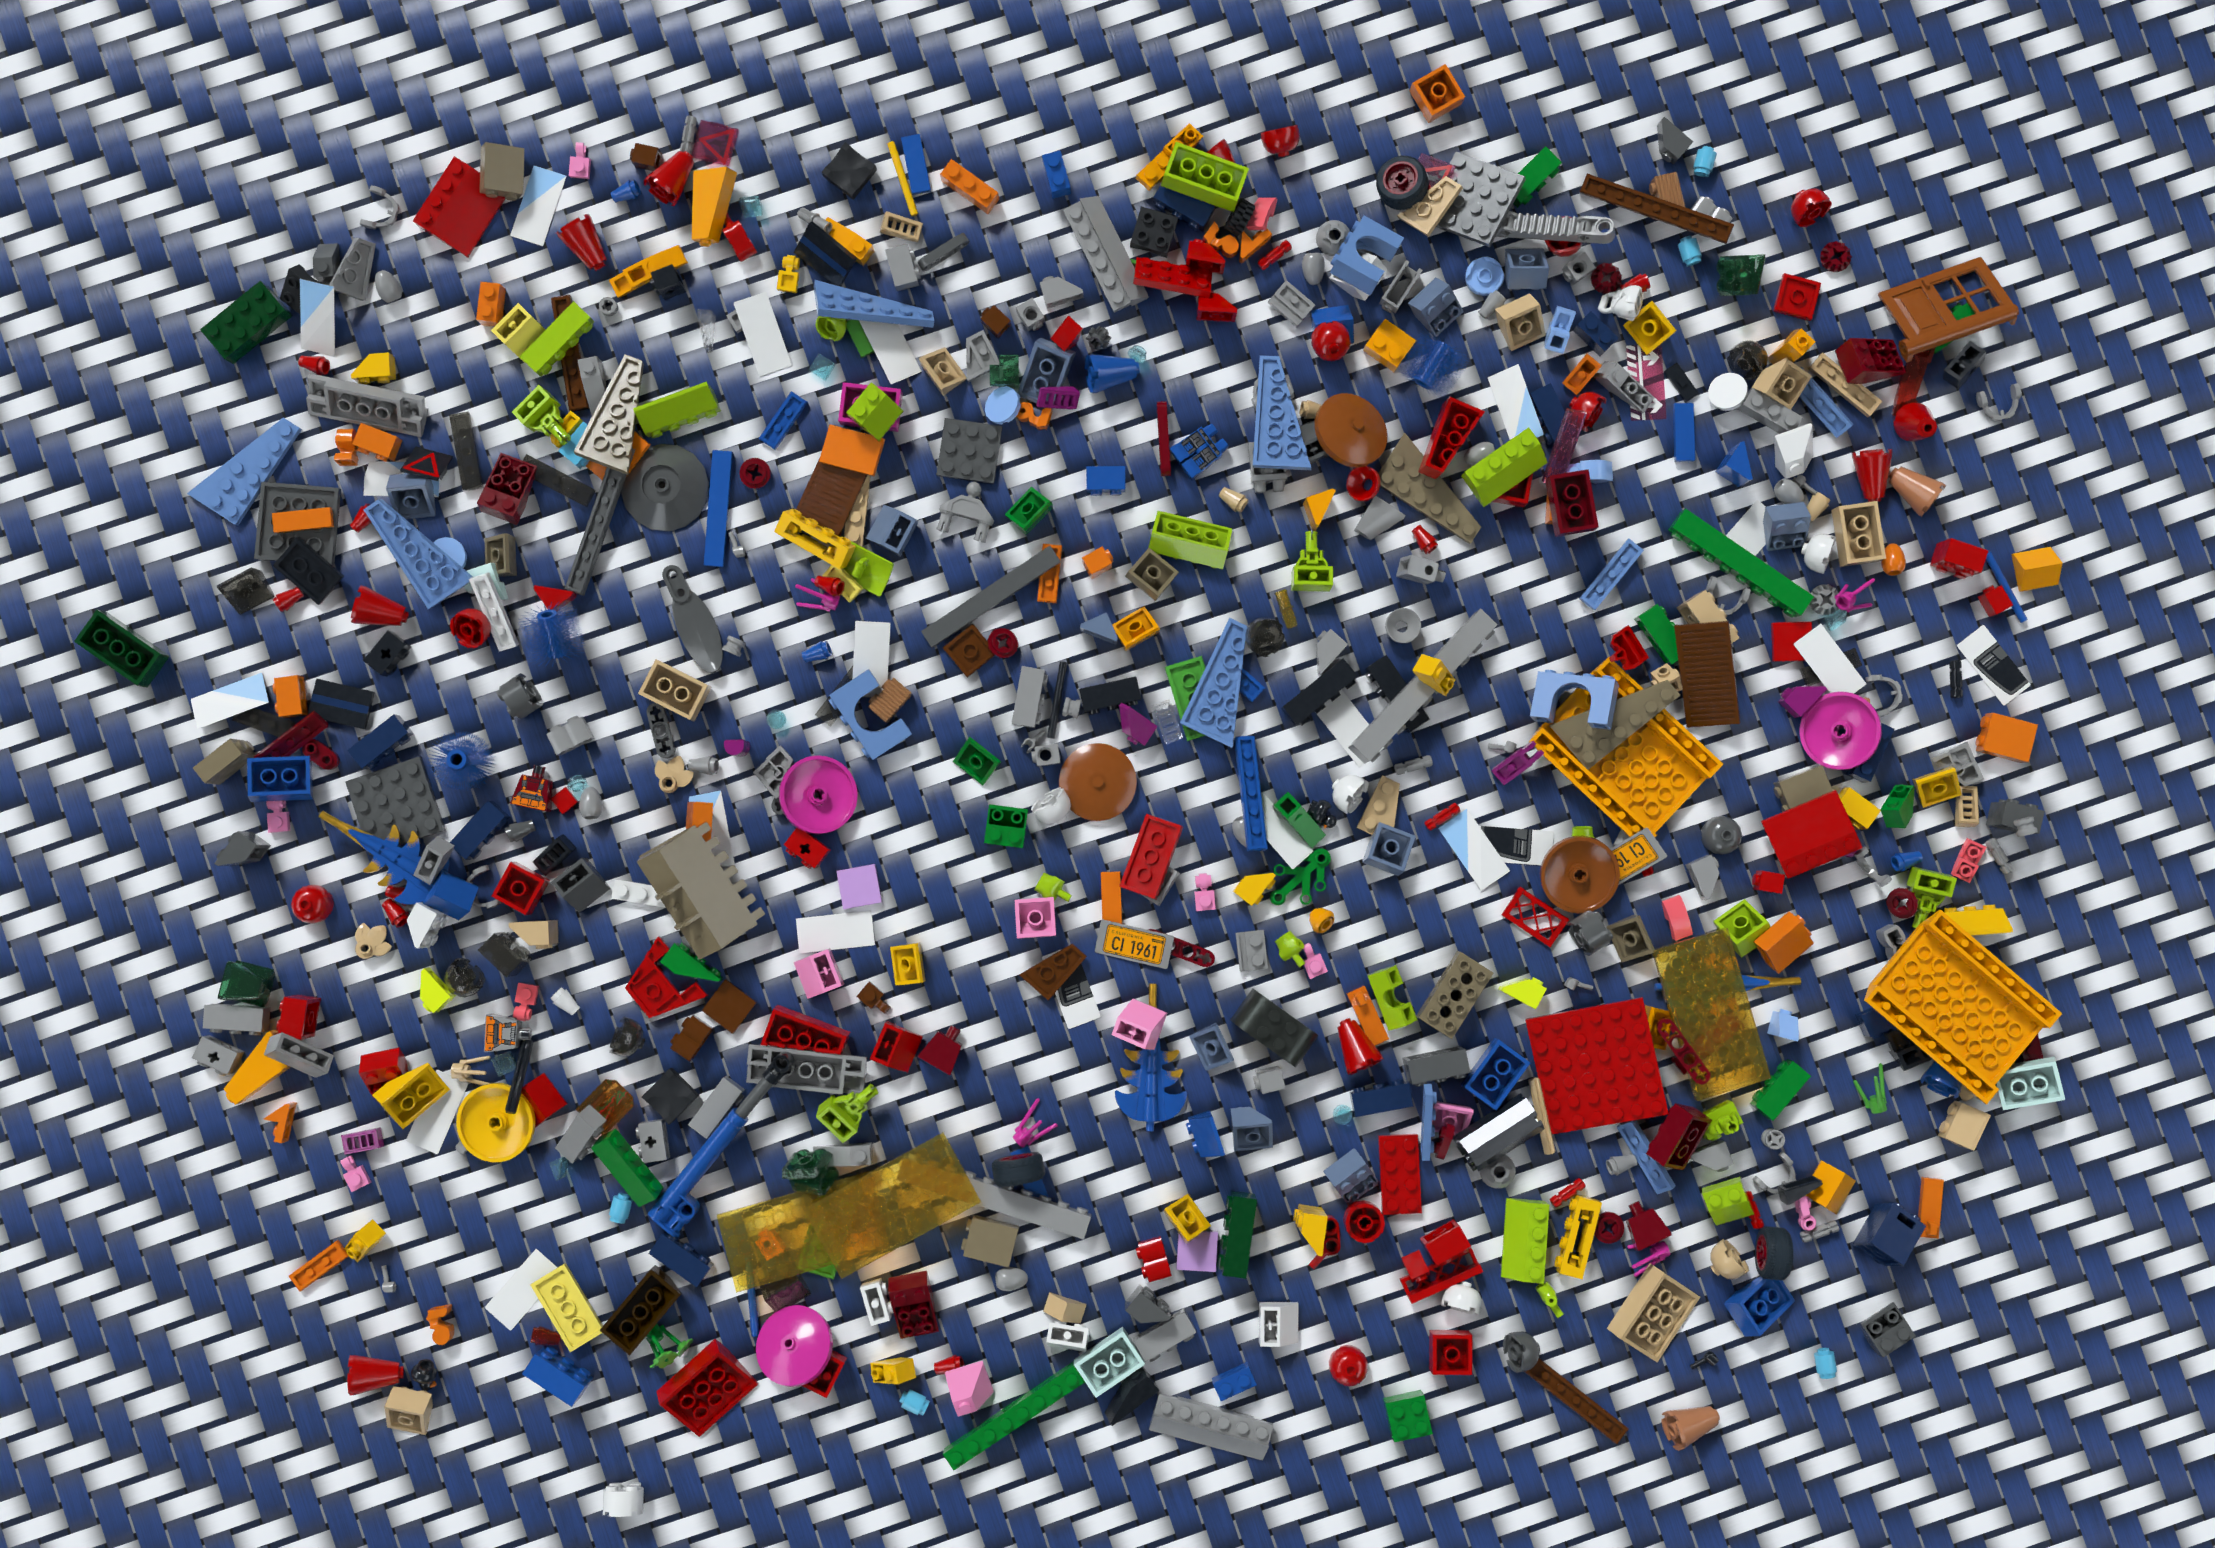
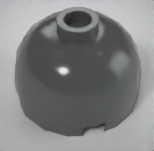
M1713 817L1705 822L1701 830L1702 844L1713 854L1724 855L1731 853L1741 843V828L1736 821L1729 817Z
M1511 1332L1504 1337L1503 1351L1504 1354L1508 1352L1509 1360L1506 1361L1511 1370L1516 1373L1532 1369L1538 1362L1540 1346L1526 1332Z

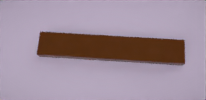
M571 295L551 298L554 321L572 303ZM578 342L574 347H570L565 352L564 358L561 359L569 411L572 412L590 409L578 365V360L582 359Z
M1538 1358V1362L1532 1369L1524 1371L1614 1443L1618 1444L1629 1430L1628 1427L1540 1358Z

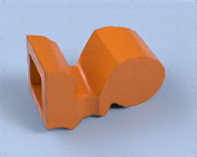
M1214 221L1204 235L1203 240L1216 251L1221 250L1225 257H1234L1239 248L1237 239L1230 234L1217 239L1216 236L1218 235L1219 228Z
M1021 402V408L1016 418L1021 422L1029 421L1030 425L1038 430H1047L1053 411L1052 408H1045L1042 410L1041 415L1037 417L1034 415L1032 404Z
M338 429L336 432L335 443L340 453H335L334 461L339 466H358V448L352 444L357 433L355 429Z
M452 1304L432 1307L428 1310L426 1320L430 1324V1329L435 1330L432 1334V1339L438 1345L446 1344L454 1336V1325L441 1320V1317L450 1313Z

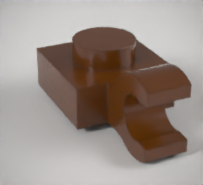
M870 981L856 996L870 1009L876 1005L884 1014L891 1008L881 999L884 993Z

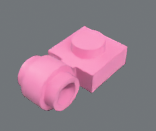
M266 801L267 808L274 812L267 813L268 833L291 831L289 812H282V809L286 807V801Z
M1202 873L1199 876H1195L1196 888L1200 887L1201 891H1194L1196 911L1216 910L1214 890H1207L1208 887L1212 886L1211 875Z
M1805 1195L1794 1203L1796 1212L1799 1213V1226L1806 1231H1810L1815 1228L1816 1220L1810 1215L1809 1208H1811V1202L1809 1197Z

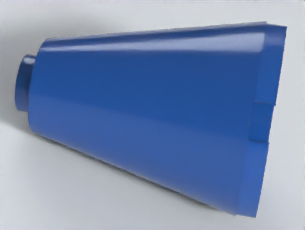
M1095 354L1086 355L1085 370L1088 369V376L1085 377L1091 393H1098L1135 379L1137 374L1140 373L1139 363L1131 358Z
M1935 1061L1920 1079L1922 1084L1925 1081L1928 1084L1927 1088L1945 1097H1949L1951 1094L1955 1095L1954 1098H1958L1960 1095L1962 1084Z

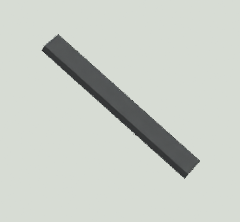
M632 448V453H631L630 464H631V461H632V459H633V456H634V453H635V450H636V449H633V448ZM607 467L565 589L585 596L626 479V474Z
M1048 546L922 630V634L932 648L1061 563L1052 547Z

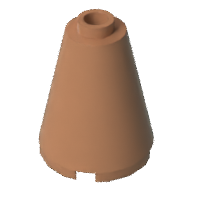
M1902 466L1899 469L1895 467L1888 476L1891 479L1889 483L1921 517L1947 486L1940 481Z
M1710 1406L1668 1410L1662 1413V1415H1665V1418L1661 1419L1666 1438L1668 1441L1672 1440L1675 1444L1673 1448L1679 1451L1685 1449L1715 1428L1719 1423L1720 1416L1717 1410Z

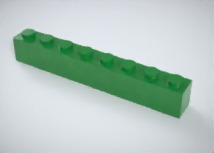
M1686 508L1679 513L1668 529L1672 533L1671 536L1687 543L1689 549L1703 554V558L1708 562L1718 564L1721 571L1734 575L1737 582L1750 586L1752 592L1766 597L1768 603L1775 607L1779 606L1789 617L1796 618L1801 616L1814 598L1812 594Z
M1074 1361L945 1447L943 1456L953 1471L1085 1383L1074 1366Z

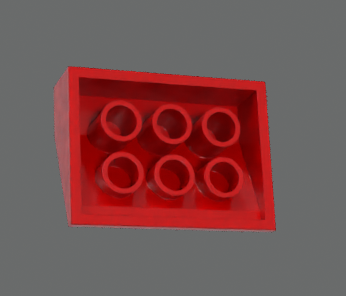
M454 156L413 219V222L422 230L464 256L469 257L505 201V197L491 198L487 197L486 194L480 193V172Z
M1836 790L1761 821L1787 879L1863 848Z
M714 1339L656 1392L659 1405L700 1437L755 1388L758 1382L723 1344Z

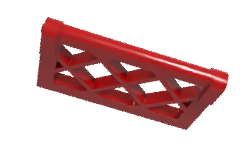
M1522 887L1517 889L1501 914L1548 947L1552 946L1569 921L1567 917ZM1523 894L1531 900V903L1520 905L1519 898ZM1534 904H1538L1547 910V914L1536 915ZM1532 905L1534 916L1523 918L1521 907ZM1513 908H1518L1520 919H1516L1509 914ZM1550 915H1554L1561 920L1557 926H1552ZM1548 916L1550 927L1539 929L1537 918ZM1534 918L1536 930L1525 925L1523 920ZM1550 929L1551 936L1549 939L1540 935L1539 931Z

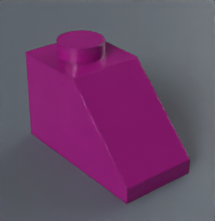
M1799 686L1791 689L1788 687L1780 695L1782 698L1778 702L1794 718L1801 717L1827 688L1825 686Z
M1121 703L1119 709L1122 732L1128 735L1127 740L1137 745V743L1145 746L1157 726L1131 707Z

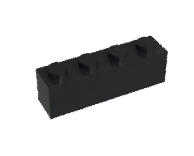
M1387 655L1365 669L1367 672L1365 676L1370 683L1374 682L1378 688L1376 689L1377 694L1381 699L1385 698L1388 704L1407 685ZM1422 706L1417 710L1419 714L1412 721L1408 720L1404 724L1406 728L1403 731L1410 733L1430 720Z
M1343 658L1281 709L1295 726L1299 723L1303 726L1311 719L1309 717L1311 713L1315 711L1318 714L1326 707L1324 705L1326 701L1330 699L1333 702L1341 695L1339 692L1344 687L1349 689L1356 683L1354 679L1358 676Z

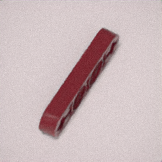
M1160 401L1156 403L1161 476H1171L1167 402Z
M1148 929V930H1150V931H1154V932H1158V933H1163V932H1160V931L1155 930V929ZM1174 937L1175 947L1171 950V955L1202 967L1213 965L1215 956L1210 950ZM1185 946H1191L1193 948L1192 956L1185 957L1182 954V949ZM1197 949L1201 950L1199 952L1201 955L1209 953L1211 961L1203 964V960L1198 957L1197 961H1194Z
M1667 1017L1659 1019L1656 1028L1692 1079L1697 1084H1706L1711 1078L1707 1067L1675 1023ZM1662 1023H1670L1671 1025L1669 1026V1028L1672 1031V1033H1674L1675 1031H1677V1033L1672 1034L1670 1036L1665 1029L1661 1030L1663 1028ZM1681 1038L1683 1045L1680 1048L1673 1047V1039ZM1686 1054L1694 1055L1695 1060L1692 1064L1684 1062ZM1697 1066L1701 1072H1706L1704 1079L1696 1078L1698 1074L1694 1067Z

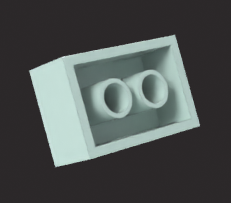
M2055 1056L2014 1063L1996 1083L1997 1088H1999L1998 1092L2003 1110L2065 1100Z
M1121 1327L1074 1359V1366L1096 1398L1145 1365L1144 1359L1124 1327Z

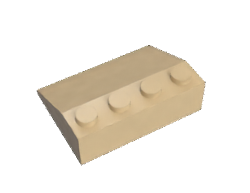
M1650 1263L1607 1329L1630 1346L1658 1362L1700 1299V1296Z

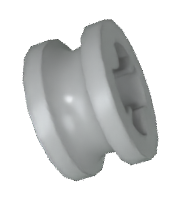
M604 297L599 302V309L604 315L613 316L618 311V305L611 297ZM608 302L610 304L613 303L610 311H608L607 309L604 310V308H606V303Z

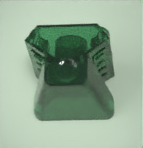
M1765 254L1721 256L1716 266L1720 274V279L1716 285L1720 296L1758 294L1765 263Z
M238 960L236 962L228 961L220 985L218 999L236 1000L265 1007L268 1003L275 978L274 969Z
M821 1148L813 1152L803 1149L793 1153L782 1168V1179L790 1181L793 1191L823 1196L826 1195L835 1182L839 1172L835 1166L828 1167L833 1154L826 1151V1149Z

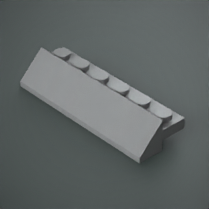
M1099 196L1079 198V202L1063 209L1113 312L1115 313L1129 305L1134 306L1148 299L1149 296L1144 286L1133 284L1135 268Z
M315 374L308 376L309 395L306 398L308 414L359 425L363 423L374 428L422 437L429 409L425 408L424 396Z
M749 1044L746 1083L758 1084L763 1077V1072L773 1059L782 1052H789L794 1057V1064L776 1085H772V1087L842 1095L843 1093L850 1094L852 1091L855 1094L860 1093L865 1089L867 1057ZM780 1057V1064L786 1067L787 1061L785 1058Z
M1162 1393L1158 1394L1149 1426L1150 1431L1262 1461L1269 1448V1440L1273 1429V1423L1255 1419L1251 1415Z

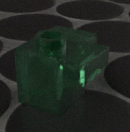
M999 355V365H990V386H1007L1019 389V355Z

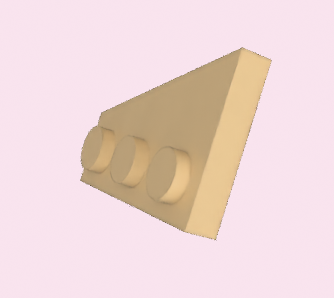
M1445 176L1427 191L1421 202L1413 205V208H1408L1406 211L1399 213L1397 217L1429 237L1463 187Z
M1383 775L1381 776L1356 828L1373 835L1379 822L1391 827L1395 826L1399 783Z

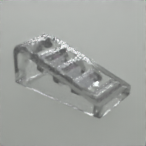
M697 309L704 348L708 353H712L716 315L712 310Z
M1170 699L1151 705L1165 744L1182 739L1183 735ZM1169 707L1168 711L1158 714L1159 710ZM1169 715L1172 716L1171 718H1168V719H1166V720H1163V721L1160 720V719L1163 718V717H1166V716H1169ZM1173 722L1175 724L1173 726L1163 728V726L1171 724ZM1177 730V732L1166 735V733Z

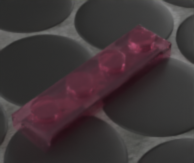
M1566 409L1542 478V482L1545 484V479L1549 476L1567 472L1587 415L1586 412Z

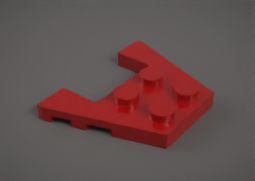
M660 936L656 938L653 946L647 952L644 960L625 987L649 1018L702 999L708 995L698 982L692 984L681 994L656 964L670 949Z

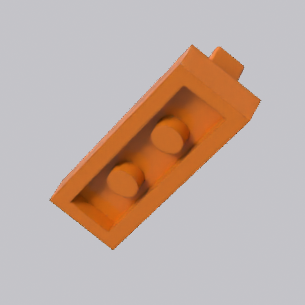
M1363 985L1346 993L1363 1031L1376 1046L1389 1040L1366 987Z
M1921 1177L1918 1217L1921 1219L1920 1222L1925 1224L1926 1227L1920 1237L1939 1239L1943 1179Z

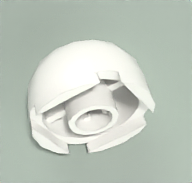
M1818 534L1813 536L1809 543L1804 542L1801 554H1805L1804 562L1809 569L1824 574L1832 554V546L1835 544L1836 536Z
M1347 775L1340 780L1337 779L1332 786V798L1335 806L1346 814L1348 812L1352 813L1363 800L1361 795L1362 792H1367L1369 782L1357 775Z
M1060 787L1044 795L1046 798L1042 802L1036 801L1031 808L1034 815L1044 824H1061L1067 819L1066 815L1070 811L1071 802L1067 793Z
M1462 1281L1460 1284H1455L1445 1290L1441 1305L1446 1307V1303H1448L1451 1309L1473 1314L1474 1310L1476 1315H1480L1482 1300L1478 1291L1471 1288V1283Z

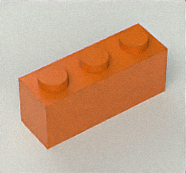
M952 159L940 173L943 183L986 214L990 213L999 200V194L996 190Z

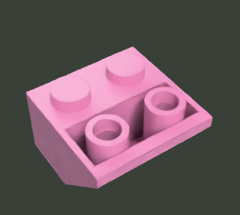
M831 948L794 962L807 999L844 985Z
M1132 999L1118 1016L1112 1035L1143 1049L1154 1050L1167 1012Z

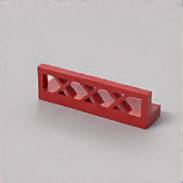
M1469 1247L1468 1252L1461 1256L1455 1255L1450 1258L1451 1261L1449 1263L1455 1265L1452 1273L1446 1274L1441 1272L1443 1266L1440 1264L1436 1266L1433 1263L1427 1266L1429 1271L1437 1273L1435 1280L1432 1282L1425 1280L1423 1281V1283H1426L1425 1285L1421 1286V1282L1412 1291H1409L1406 1281L1410 1280L1409 1275L1400 1278L1411 1304L1482 1273V1267L1478 1263L1472 1248ZM1469 1253L1473 1263L1467 1266L1459 1264L1462 1256Z

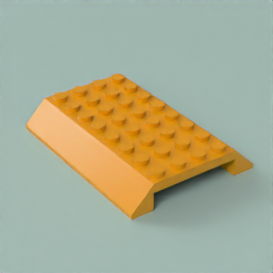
M1609 657L1590 673L1600 678L1603 675L1614 677L1619 684L1617 699L1643 690L1618 664L1611 662ZM1576 688L1556 709L1553 723L1590 710V693L1584 689ZM1665 709L1655 715L1589 770L1582 765L1549 726L1553 723L1544 722L1529 740V743L1534 741L1536 743L1535 748L1538 751L1542 750L1544 752L1543 756L1629 837L1645 828H1648L1653 836L1656 837L1655 833L1706 779L1711 778L1723 765L1716 756Z
M1938 910L1918 925L1869 984L1864 998L1866 1003L1985 1104H1988L1998 1092L1999 1088L1995 1086L1996 1083L2042 1028L2050 1029L2062 1015L2057 1008L1942 910Z

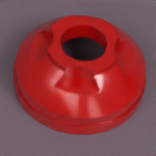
M1369 466L1354 468L1348 475L1346 483L1349 495L1358 501H1367L1374 498L1380 489V476L1375 469ZM1367 479L1372 481V487L1369 490L1364 488V483Z

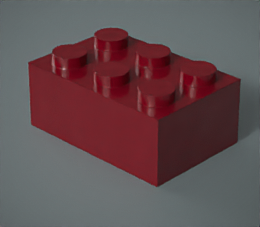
M1589 469L1551 475L1545 479L1555 537L1594 531L1599 527Z
M1675 1103L1669 1109V1114L1664 1123L1660 1125L1655 1139L1650 1142L1646 1154L1663 1167L1684 1170L1712 1119L1695 1107Z

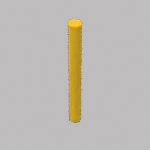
M891 141L887 145L910 215L913 217L918 215L895 142Z

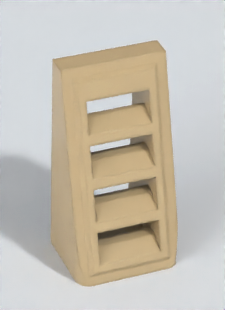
M886 211L879 233L918 242L923 223ZM889 220L893 221L891 228L888 227ZM897 222L900 223L899 230H895ZM904 224L908 225L906 233L903 232ZM912 226L916 227L914 235H910Z
M1960 785L1961 794H1972L1971 796L1961 795L1956 797L1955 826L1976 827L1979 824L1977 786L1965 787ZM1963 801H1971V804H1963ZM1963 809H1971V812H1963Z

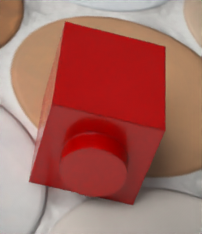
M1991 585L1983 589V594L1978 596L1989 617L1997 615L2013 606L2002 585L1997 587Z
M1756 870V874L1752 878L1753 890L1782 894L1785 874Z
M1420 1250L1401 1258L1411 1282L1421 1283L1428 1279L1427 1276L1430 1275V1271Z

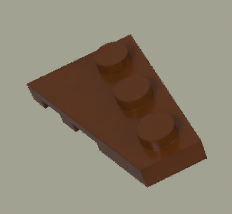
M1072 943L1019 975L1049 1000L1087 956Z

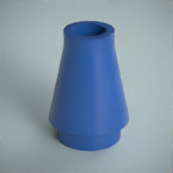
M628 180L611 192V197L615 203L637 199L641 195V190L636 180Z
M820 641L802 652L803 660L806 663L828 659L829 656H832V650L827 641Z
M1919 851L1896 853L1891 857L1893 869L1901 872L1923 861L1922 854Z

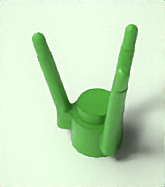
M1879 1063L1880 1087L1878 1077L1874 1076L1876 1095L1870 1096V1100L1867 1099L1856 1080L1853 1081L1865 1103V1107L1870 1108L1873 1114L1887 1111L1882 1063Z

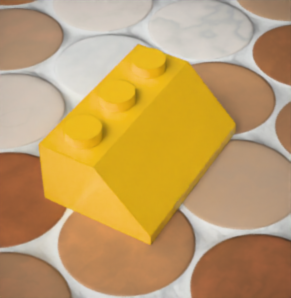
M1995 904L1983 905V909H1976V906H1964V910L1957 911L1956 907L1944 908V913L1970 935L2013 932L2004 909L1996 908Z
M1299 1204L1298 1209L1294 1210L1293 1221H1295L1300 1232L1317 1255L1322 1256L1328 1216L1322 1207Z

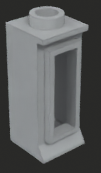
M1407 260L1379 303L1389 313L1397 312L1422 272L1420 268L1416 272L1408 267L1409 261ZM1404 275L1411 279V281L1395 304L1388 300V298Z

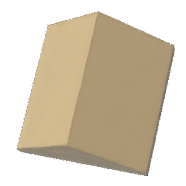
M945 347L919 358L921 366L943 396L967 379Z

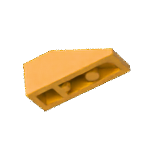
M827 217L826 221L832 223V230L828 234L856 256V262L864 267L875 252L873 245L857 233Z

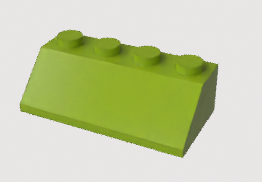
M1176 142L1161 186L1234 212L1249 168Z
M707 381L633 408L645 435L651 438L660 437L663 435V432L668 430L670 432L677 431L685 424H696L699 422V419L704 417H715L721 411L714 390Z
M1528 427L1466 470L1461 477L1484 508L1548 462L1540 442Z
M1157 511L1148 548L1156 554L1223 569L1232 528Z
M1506 1198L1501 1277L1522 1282L1544 1284L1550 1205L1546 1201Z

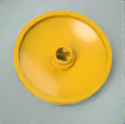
M489 1083L480 1086L464 1098L458 1109L456 1127L459 1138L464 1147L481 1160L487 1162L510 1160L522 1153L533 1138L536 1124L535 1114L531 1104L522 1093L517 1112L515 1114H508L505 1111L511 1085Z

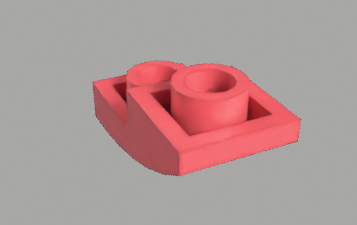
M1258 198L1246 228L1248 230H1266L1269 217L1274 216L1278 199Z
M1967 838L1957 856L1951 874L1970 883L1979 868L1977 864L1987 847Z
M1677 895L1662 901L1664 917L1669 921L1672 939L1677 941L1693 935L1689 916L1681 896Z

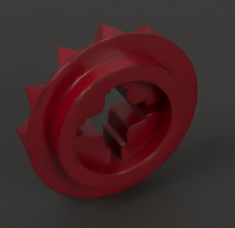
M1838 241L1829 242L1824 246L1820 254L1822 265L1831 272L1845 270L1850 265L1852 258L1850 248H1847L1845 243ZM1834 252L1836 254L1842 253V255L1839 257L1840 261H1838V259L1830 260L1834 255Z
M1602 263L1596 266L1591 274L1592 286L1603 294L1614 292L1622 283V274L1619 268L1615 267L1612 263ZM1603 274H1612L1610 277L1611 282L1607 280L1601 283L1604 278Z
M750 458L742 464L739 475L744 485L749 488L759 489L767 484L770 479L771 470L764 460ZM758 466V472L763 476H756L753 481V475L748 471H755Z
M1006 628L995 629L987 640L988 649L991 650L992 655H996L999 658H1009L1018 648V640L1015 634ZM1006 638V647L998 648L999 641H1003Z
M1899 887L1889 893L1887 907L1894 916L1906 919L1916 913L1919 900L1916 899L1915 893L1909 891L1908 888ZM1908 899L1906 902V906L1904 905L1898 908V906L1901 903V900Z
M1605 1211L1599 1214L1594 1233L1595 1237L1603 1243L1617 1242L1624 1233L1622 1219L1612 1212ZM1603 1222L1612 1223L1611 1231L1613 1234L1607 1230L1603 1231L1605 1228Z

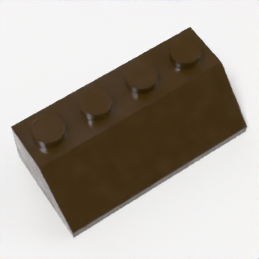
M654 1265L600 1331L630 1356L682 1293L673 1280L658 1266Z

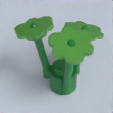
M656 1324L646 1336V1340L650 1344L656 1358L653 1360L654 1364L649 1367L659 1366V1368H664L672 1364L676 1357H681L693 1342V1339L681 1342L667 1331L664 1325L659 1327ZM663 1333L678 1345V1353L673 1351L664 1352L659 1343L664 1338Z

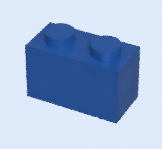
M1061 151L1042 155V163L1052 199L1071 194V187Z
M1086 466L1087 493H1091V496H1101L1102 493H1110L1112 496L1122 495L1121 492H1125V466Z
M1247 1362L1212 1378V1383L1220 1401L1257 1385Z

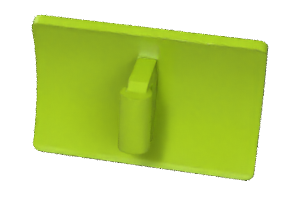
M851 541V544L855 545L856 548L847 567L844 569L864 590L880 597L889 581L894 564Z

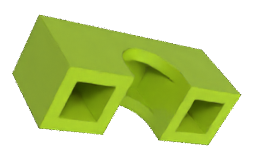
M1396 965L1368 975L1370 985L1389 1031L1417 1021L1411 1002L1401 1003L1395 997V987L1403 984Z

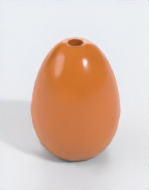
M1895 543L1889 544L1885 548L1886 559L1881 560V565L1887 575H1899L1905 569V555L1900 546Z

